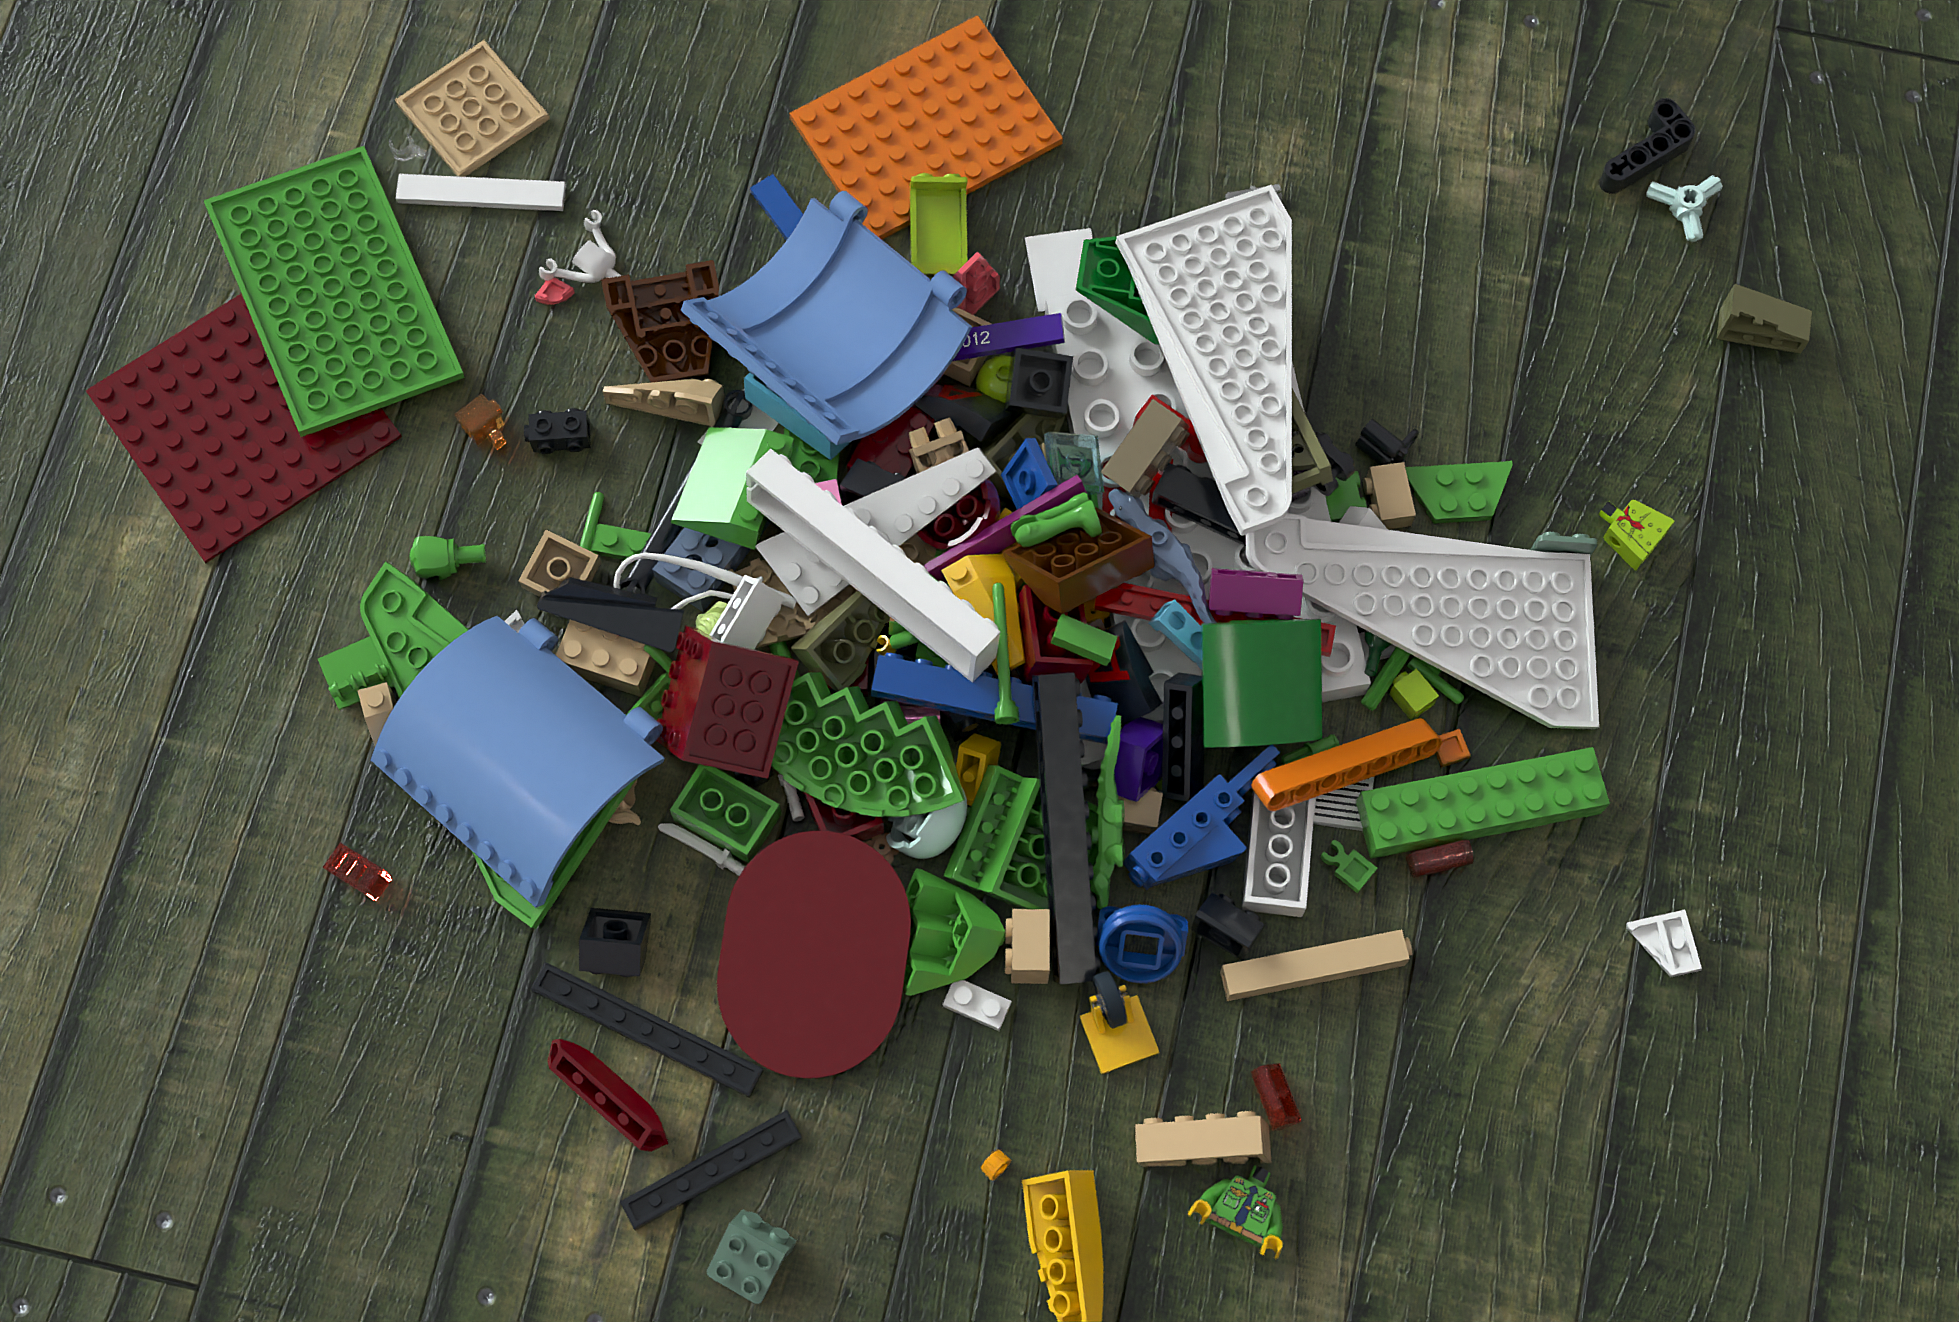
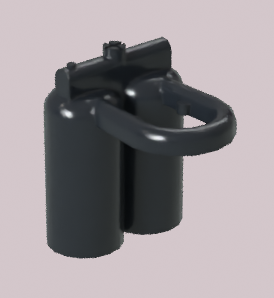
M1371 419L1361 431V436L1355 443V446L1380 465L1401 462L1405 464L1406 460L1404 459L1408 449L1418 437L1419 432L1417 429H1413L1401 441L1374 419Z

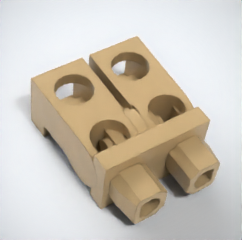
M950 417L934 423L939 439L931 442L925 427L909 432L910 444L912 446V449H909V453L917 474L969 451L962 432L956 431Z

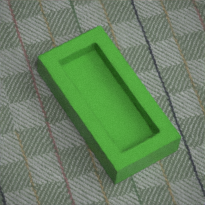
M1061 614L1051 644L1107 666L1111 660L1117 636Z

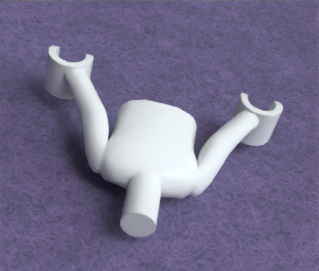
M593 210L591 212V217L596 222H591L588 218L584 220L585 228L593 232L598 246L591 240L587 241L572 261L585 273L559 269L554 260L547 259L546 265L551 271L540 267L539 275L542 279L552 280L554 277H560L583 283H595L605 277L621 276L613 269L616 254L607 244L600 230L602 216L599 211Z

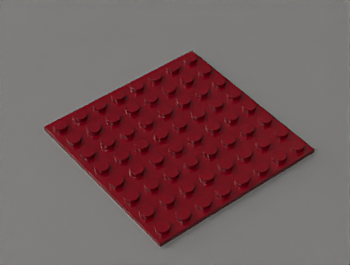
M242 294L234 297L85 390L205 563L402 437L382 408L300 437Z

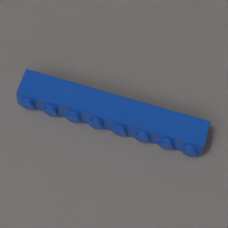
M886 653L885 656H878L871 689L872 697L995 721L994 709L1000 701L998 679L992 678L993 675L983 671L972 683L951 665H945V668L933 666V662L925 659H915V662L903 660L902 655L896 653ZM1010 677L1012 701H1015V705L1019 707L1020 720L1009 725L1036 730L1033 686L1022 684V680ZM1080 692V696L1076 697L1077 709L1081 710L1083 718L1082 727L1079 728V739L1108 744L1107 737L1111 732L1110 725L1116 716L1118 703H1113L1111 698L1101 695H1094L1093 698L1081 696L1082 693Z

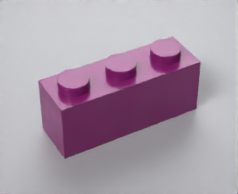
M1211 568L1209 610H1215V614L1226 616L1233 615V611L1245 612V616L1254 618L1263 617V613L1275 614V618L1283 620L1293 619V616H1301L1304 582L1302 574Z

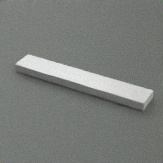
M399 174L396 201L397 203L563 211L566 185L565 182Z

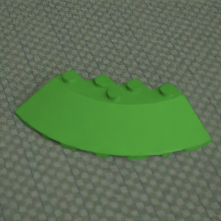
M809 672L794 680L771 765L789 784L830 806L877 817H902L925 814L947 808L965 800L951 749L937 716H925L908 725L898 701H887L869 709L860 687H846L831 695L821 672Z

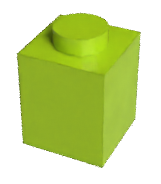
M1417 668L1409 674L1405 671L1397 676L1393 681L1394 685L1389 694L1411 721L1434 706L1439 697L1438 693Z

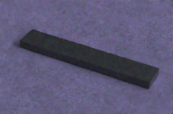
M788 1110L621 1200L620 1203L633 1229L636 1231L802 1139V1136Z

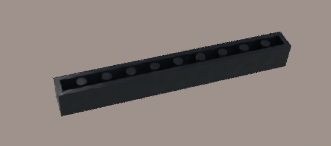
M1075 673L1032 675L1048 909H1050L1053 980L1059 984L1093 981L1096 973L1100 971V961L1098 954L1094 953V942L1098 940V931L1096 924H1092V911H1095L1096 902L1094 894L1090 893L1089 882L1093 880V866L1091 862H1088L1087 850L1091 849V836L1089 832H1086L1085 820L1089 818V806L1083 797V789L1087 787L1086 772L1081 769V758L1085 756V747L1083 740H1079V728L1082 727L1083 718L1081 710L1077 709L1076 697L1080 696V682L1078 678H1075Z

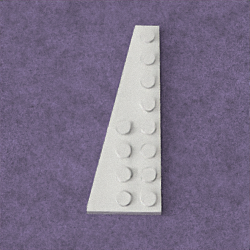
M978 447L843 507L854 510L862 522L869 527L873 526L879 530L883 538L891 545L901 546L997 471ZM786 532L766 539L755 546L808 616L850 585Z

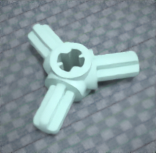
M1714 176L1709 177L1698 186H1679L1677 190L1651 182L1646 196L1670 205L1669 210L1672 211V214L1679 221H1683L1686 239L1696 242L1703 238L1699 218L1703 214L1702 208L1706 205V200L1722 189L1721 180Z

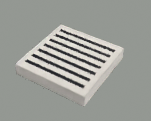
M1374 777L1315 797L1313 824L1363 831L1356 800L1361 791L1373 789Z

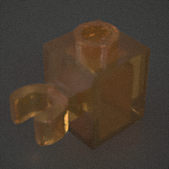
M480 394L455 414L459 426L477 446L487 438L497 450L507 444L503 439L504 435L498 430L504 425L500 415L503 411L494 399L488 401L483 394Z

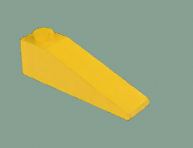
M1003 554L967 555L942 569L941 571L953 594L960 600L968 601L974 607L975 612L984 619L988 618L993 622L992 586L995 583L1003 584L1010 671L1025 663L1022 630L1020 629L1018 615L1020 610L1016 597V578ZM996 656V659L991 664L998 675Z

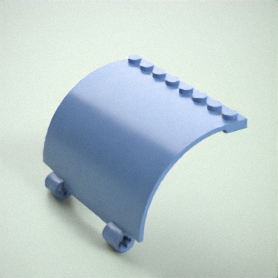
M841 191L836 194L830 203L829 209L817 199L811 198L801 220L784 245L765 266L747 281L711 300H707L704 297L686 300L683 302L680 310L690 318L693 324L703 329L713 341L718 342L725 348L730 356L736 358L747 367L751 374L756 375L762 380L768 389L776 392L786 401L789 407L798 411L806 418L809 424L815 426L830 442L836 445L857 440L877 432L909 410L942 376L959 352L972 328L970 324L952 310L962 303L967 294V289L946 271H940L932 279H929L862 224L868 213L867 207L847 191Z
M495 616L474 626L452 641L415 677L397 701L386 720L371 761L537 908L545 903L553 884L551 879L556 869L588 823L622 789L648 770L663 763L665 758L650 746L662 733L663 726L641 707H636L625 715L552 653L557 645L558 637L537 619L533 618L527 621L521 627L519 633H517L500 617Z

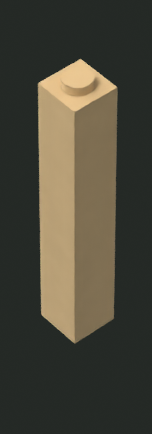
M1401 929L1222 965L1220 974L1226 1000L1231 1001L1405 966L1410 959L1409 956L1412 955V947L1409 938H1404Z

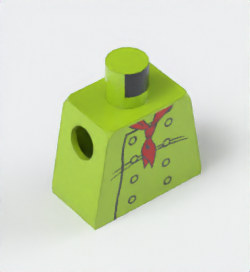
M1631 500L1623 511L1608 501L1598 514L1611 524L1603 537L1604 540L1635 571L1646 560L1675 522L1672 518L1637 500Z

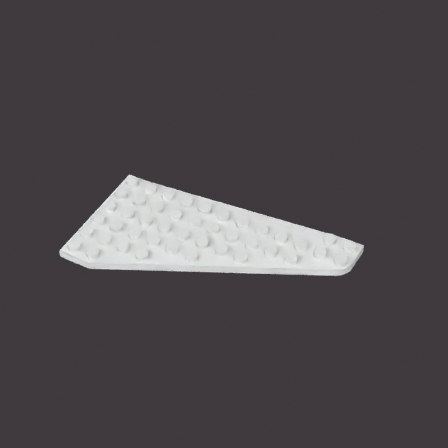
M1269 185L1119 235L1116 238V245L1129 267L1225 506L1241 536L1281 521L1287 514L1292 499V220L1273 186Z
M1286 514L1281 521L1245 534L1246 556L1251 566L1258 572L1302 574L1304 580L1302 596L1549 728H1599L1590 554L1540 552L1308 519L1306 516Z

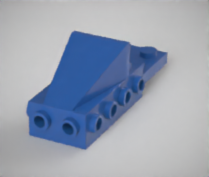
M1270 745L1229 782L1221 774L1216 776L1136 847L1123 862V865L1129 870L1128 876L1131 881L1139 888L1143 886L1148 890L1150 887L1235 861L1247 847L1230 830L1228 825L1241 813L1238 808L1244 802L1241 797L1250 790L1253 779L1260 773L1273 769L1277 765L1274 759L1280 752L1276 747Z

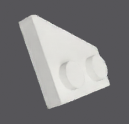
M1685 910L1627 922L1628 931L1670 977L1701 971L1702 967Z

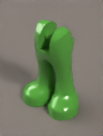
M1085 492L1075 495L1068 502L1036 515H1022L1019 520L1011 525L1012 534L1017 543L1022 547L1037 545L1065 530L1076 527L1083 528L1090 537L1102 534L1095 507Z

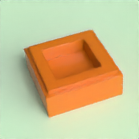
M1460 729L1439 735L1442 745L1436 752L1441 768L1470 758L1471 754Z

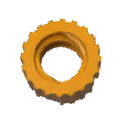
M998 1149L984 1161L981 1169L990 1180H995L1006 1170L1011 1159Z

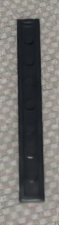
M547 962L544 963L531 987L532 992L749 1098L764 1071L762 1067Z

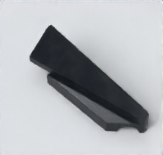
M572 577L562 581L557 588L549 592H542L537 604V608L667 652H674L684 615V610L656 607L657 597Z

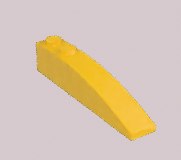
M1068 1170L1022 1180L1029 1244L1032 1254L1037 1253L1041 1266V1269L1038 1270L1041 1282H1046L1050 1299L1047 1302L1050 1312L1056 1315L1058 1322H1102L1103 1253L1094 1171Z

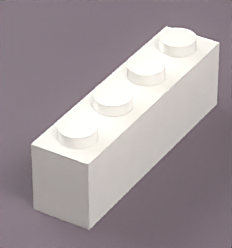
M745 575L711 631L710 636L723 643L755 650L757 644L765 637L766 629L773 617L779 613L785 597L761 581Z

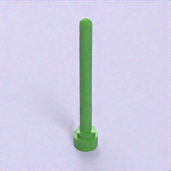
M995 583L992 586L994 623L1000 631L997 650L1000 701L994 709L995 722L998 724H1013L1018 722L1020 718L1019 707L1015 705V701H1012L1004 586L1001 583Z

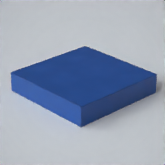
M1026 438L1001 473V477L1017 510L1058 485L1036 438Z

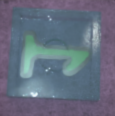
M1058 432L1044 434L1046 460L1058 485L1078 475L1087 494L1099 495L1104 492L1098 436Z

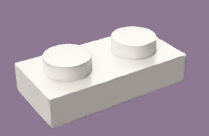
M964 980L952 983L943 1003L944 1008L997 1031L1000 1030L1011 1005L1010 1000Z

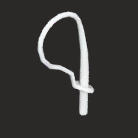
M645 552L632 555L621 563L615 572L613 585L614 588L620 589L621 574L626 566L635 560L644 558L694 569L737 587L742 581L743 576L696 560ZM762 576L755 578L761 582L763 581ZM773 589L785 597L782 605L794 609L796 600L793 596ZM708 590L686 598L670 609H681L688 603L708 596L731 599L733 594Z

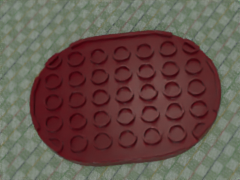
M832 831L796 833L773 842L760 851L746 865L732 889L726 912L717 974L719 1008L729 1033L740 1048L753 1060L774 1072L797 1078H821L846 1071L865 1060L880 1046L896 1020L902 998L910 940V908L900 878L887 860L875 849L854 837Z

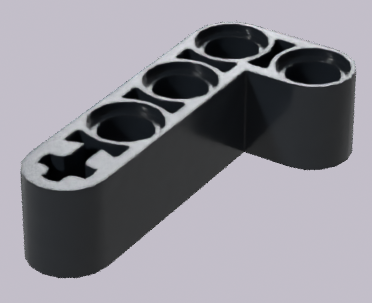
M1669 98L1659 99L1648 118V126L1653 134L1606 163L1599 179V186L1604 192L1609 194L1620 192L1688 149L1695 135L1696 128L1675 101Z

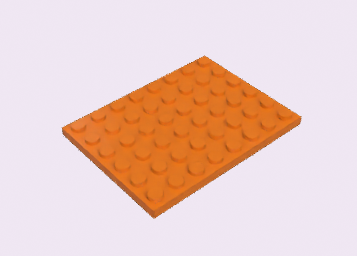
M978 15L789 113L791 121L837 191H847L867 207L868 213L862 224L882 240L910 225L911 177L920 173H929L933 177L959 174L961 177H967V195L1063 144L1062 136Z

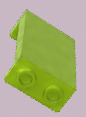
M920 173L911 177V264L929 279H932L940 271H946L953 277L968 261L967 177H961L959 174L933 177L929 173Z

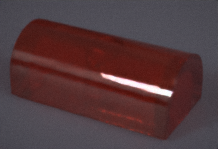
M1466 839L1412 852L1407 855L1406 861L1412 877L1416 878L1471 865L1474 858L1470 840Z
M1279 1063L1262 1065L1252 1070L1250 1073L1272 1130L1279 1131L1302 1122L1281 1065Z

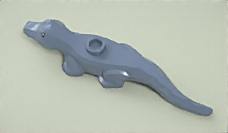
M1116 488L1109 492L1108 498L1114 507L1116 515L1122 521L1152 536L1155 567L1150 569L1151 575L1163 581L1174 578L1188 592L1203 623H1217L1209 611L1203 580L1194 563L1190 546L1181 543L1168 529L1163 520L1152 519L1145 512L1141 499Z

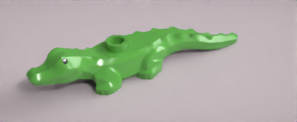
M1118 715L1111 722V732L1107 737L1108 745L1105 749L1104 760H1102L1100 766L1101 772L1098 778L1099 787L1097 792L1098 826H1093L1092 841L1093 844H1098L1099 854L1093 867V880L1089 882L1090 891L1095 893L1097 907L1100 910L1107 907L1109 903L1110 876L1114 866L1123 867V861L1125 860V840L1122 838V828L1125 820L1124 800L1118 797L1114 775L1121 734V716Z

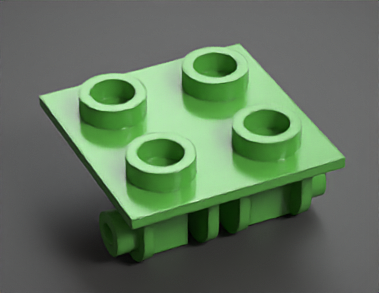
M371 636L318 658L329 685L330 694L334 698L339 710L360 702L358 690L385 682L388 683L390 688L394 687Z

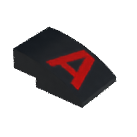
M935 384L915 403L917 407L937 422L950 417L957 432L965 429L980 442L1007 428L1016 413L1004 411V402L996 400L979 390L954 384Z
M1126 620L1103 630L1117 636L1111 660L1107 666L1093 661V666L1085 678L1091 698L1094 695H1101L1111 698L1113 703H1118L1116 715L1121 716V725L1151 713L1163 704L1149 679V676L1154 671Z

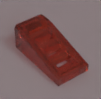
M339 843L323 866L325 870L373 901L379 899L392 880V876L384 869L342 843ZM349 855L350 857L339 871L337 868L344 858ZM358 861L359 863L357 864V866L355 867V869L352 871V873L350 874V876H347V875L349 874V872L351 871V869H352V868L354 867V865L356 864V862ZM367 868H369V870L367 871V873L365 874V876L362 878V880L360 881V883H358V880L361 878V876L363 875V873L366 871Z

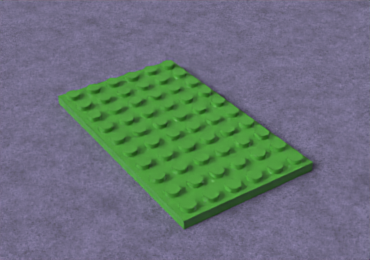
M364 146L203 200L300 437L464 378L458 359Z

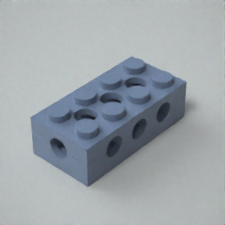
M768 518L762 531V534L771 523V520ZM684 527L664 554L700 561L727 571L730 569L735 571L751 549ZM711 544H717L714 547H708ZM658 561L652 569L656 582L683 600L708 590L720 591L726 583L700 571L690 570V568L664 561ZM708 596L690 604L704 612L715 596Z

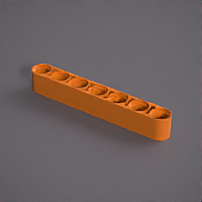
M1415 719L1264 771L1255 777L1251 784V789L1269 811H1277L1428 758L1441 748L1442 740L1424 719Z

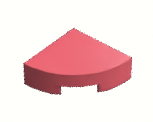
M554 277L552 280H546L534 297L539 303L552 305L566 301L575 291L573 287Z

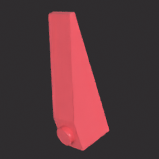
M978 252L953 275V278L967 289L964 300L957 307L972 315L1000 289V275L994 271Z

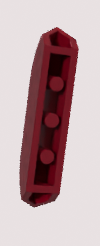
M563 1039L552 1040L548 1056L549 1069L639 1150L649 1152L669 1144L662 1123L651 1105L606 1064L578 1044Z

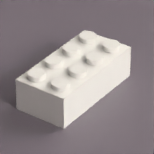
M1252 792L1241 910L1296 917L1303 916L1307 903L1315 797L1277 811H1269L1255 792Z

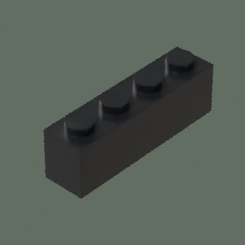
M1168 463L1153 492L1152 503L1246 546V536H1241L1235 526L1216 481L1209 477L1201 478L1183 465L1177 464L1175 466Z
M1178 672L1164 682L1162 797L1188 802L1204 788L1205 747L1203 745L1202 676Z

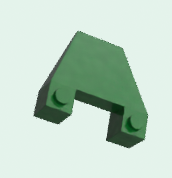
M1117 236L1085 239L1083 241L1076 291L1153 344L1160 345L1129 267L1116 245Z

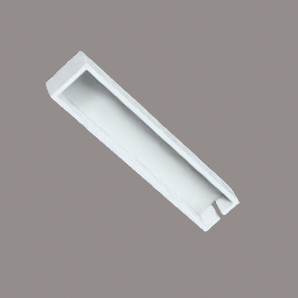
M770 449L746 471L748 503L973 683L996 659L1000 631L992 620L984 619L975 612L974 607L968 601L960 600L956 597L947 584L942 581H936L929 575L923 565L912 562L906 557L904 551L899 546L891 545L883 538L879 530L873 526L869 527L862 522L854 510L843 507L830 491H823L818 487L810 475L805 472L801 473L794 468L786 456L783 454L778 455Z

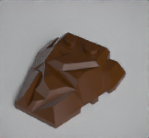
M714 260L685 265V272L631 281L630 275L601 279L607 310L617 324L650 383L676 381L708 375L712 339L703 329L693 324L690 318L680 310L683 302L686 300L702 297L711 300L718 297L719 284Z

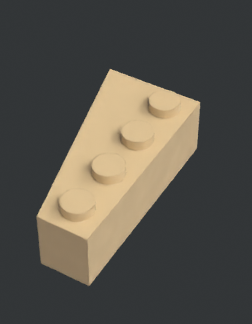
M1253 1111L1238 1112L1237 1117L1225 1118L1224 1114H1208L1205 1120H1194L1193 1116L1175 1117V1122H1163L1162 1118L1144 1119V1124H1135L1137 1163L1142 1167L1186 1165V1160H1192V1164L1213 1165L1217 1163V1158H1223V1162L1232 1164H1245V1161H1248V1157H1259L1260 1163H1271L1269 1125L1261 1116H1256V1112Z

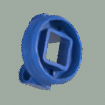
M1131 905L1124 908L1115 906L1104 907L1100 910L1098 940L1096 945L1099 946V953L1104 965L1117 977L1134 983L1155 982L1170 975L1179 965L1182 956L1184 957L1188 921L1183 916L1168 914L1157 907L1149 905ZM1132 934L1158 938L1156 955L1123 951L1125 935Z

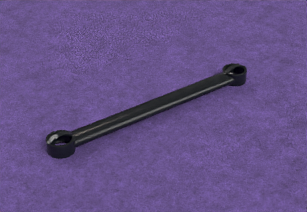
M740 389L733 390L725 396L724 408L713 427L739 428L741 422L751 415L753 404L745 399V391ZM735 399L730 410L728 404L731 400ZM744 399L748 403V408L743 412L736 413L740 402ZM698 454L641 553L664 554L674 542L682 526L671 523V519ZM646 558L636 560L628 576L620 581V589L628 586L626 590L632 592L637 587L641 594L645 595V591L654 577L652 569L658 560Z

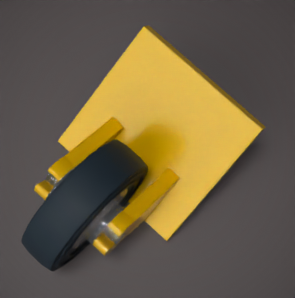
M1109 972L1095 975L1093 977V985L1096 995L1089 997L1091 1012L1081 1015L1080 1020L1101 1075L1159 1054L1160 1052L1138 996L1129 997L1125 985L1117 987Z

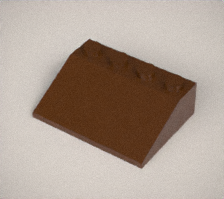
M1095 507L1102 534L1099 536L1090 537L1083 528L1076 527L1065 530L1037 545L1022 547L1020 544H1017L1002 551L1005 560L1042 603L1063 614L1154 568L1152 536Z

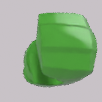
M420 536L414 539L409 558L417 577L427 579L432 576H439V580L450 577L452 573H457L460 564L486 563V552L484 544L458 547L454 539L447 540L437 536Z

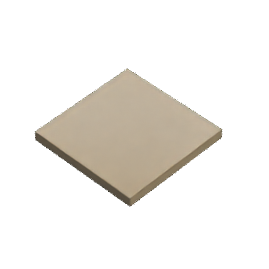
M485 40L395 99L397 106L457 177H466L550 119L548 113Z

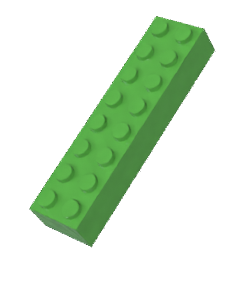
M1593 747L1361 791L1356 800L1370 859L1598 815L1610 804Z

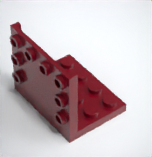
M685 625L684 632H680L677 638L676 648L679 651L676 661H672L670 665L669 678H671L669 689H666L662 696L661 706L664 708L661 719L658 718L657 721L663 726V730L656 741L683 761L768 779L799 661L723 643L698 628Z

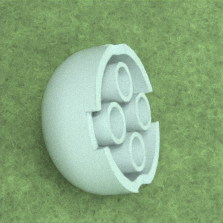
M963 788L965 800L947 808L923 815L889 816L888 821H893V827L891 829L892 834L889 833L886 836L888 844L905 855L918 859L931 858L944 852L956 840L966 819L967 799ZM902 832L916 840L913 842L908 841Z

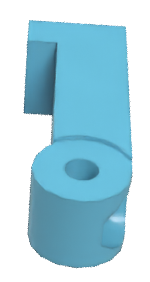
M1176 600L1164 603L1148 624L1156 631L1160 630L1194 663L1196 662L1202 670V627Z

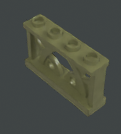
M1292 388V432L1297 433V435L1292 437V449L1294 447L1303 448L1301 453L1294 451L1295 457H1292L1293 494L1318 483L1322 485L1333 481L1331 465ZM1293 470H1308L1296 476L1293 473Z

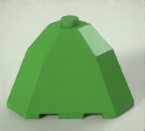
M916 868L906 890L910 908L911 930L903 990L905 995L910 996L967 979L994 958L999 946L1004 943L1006 935L998 915L973 894L927 871Z

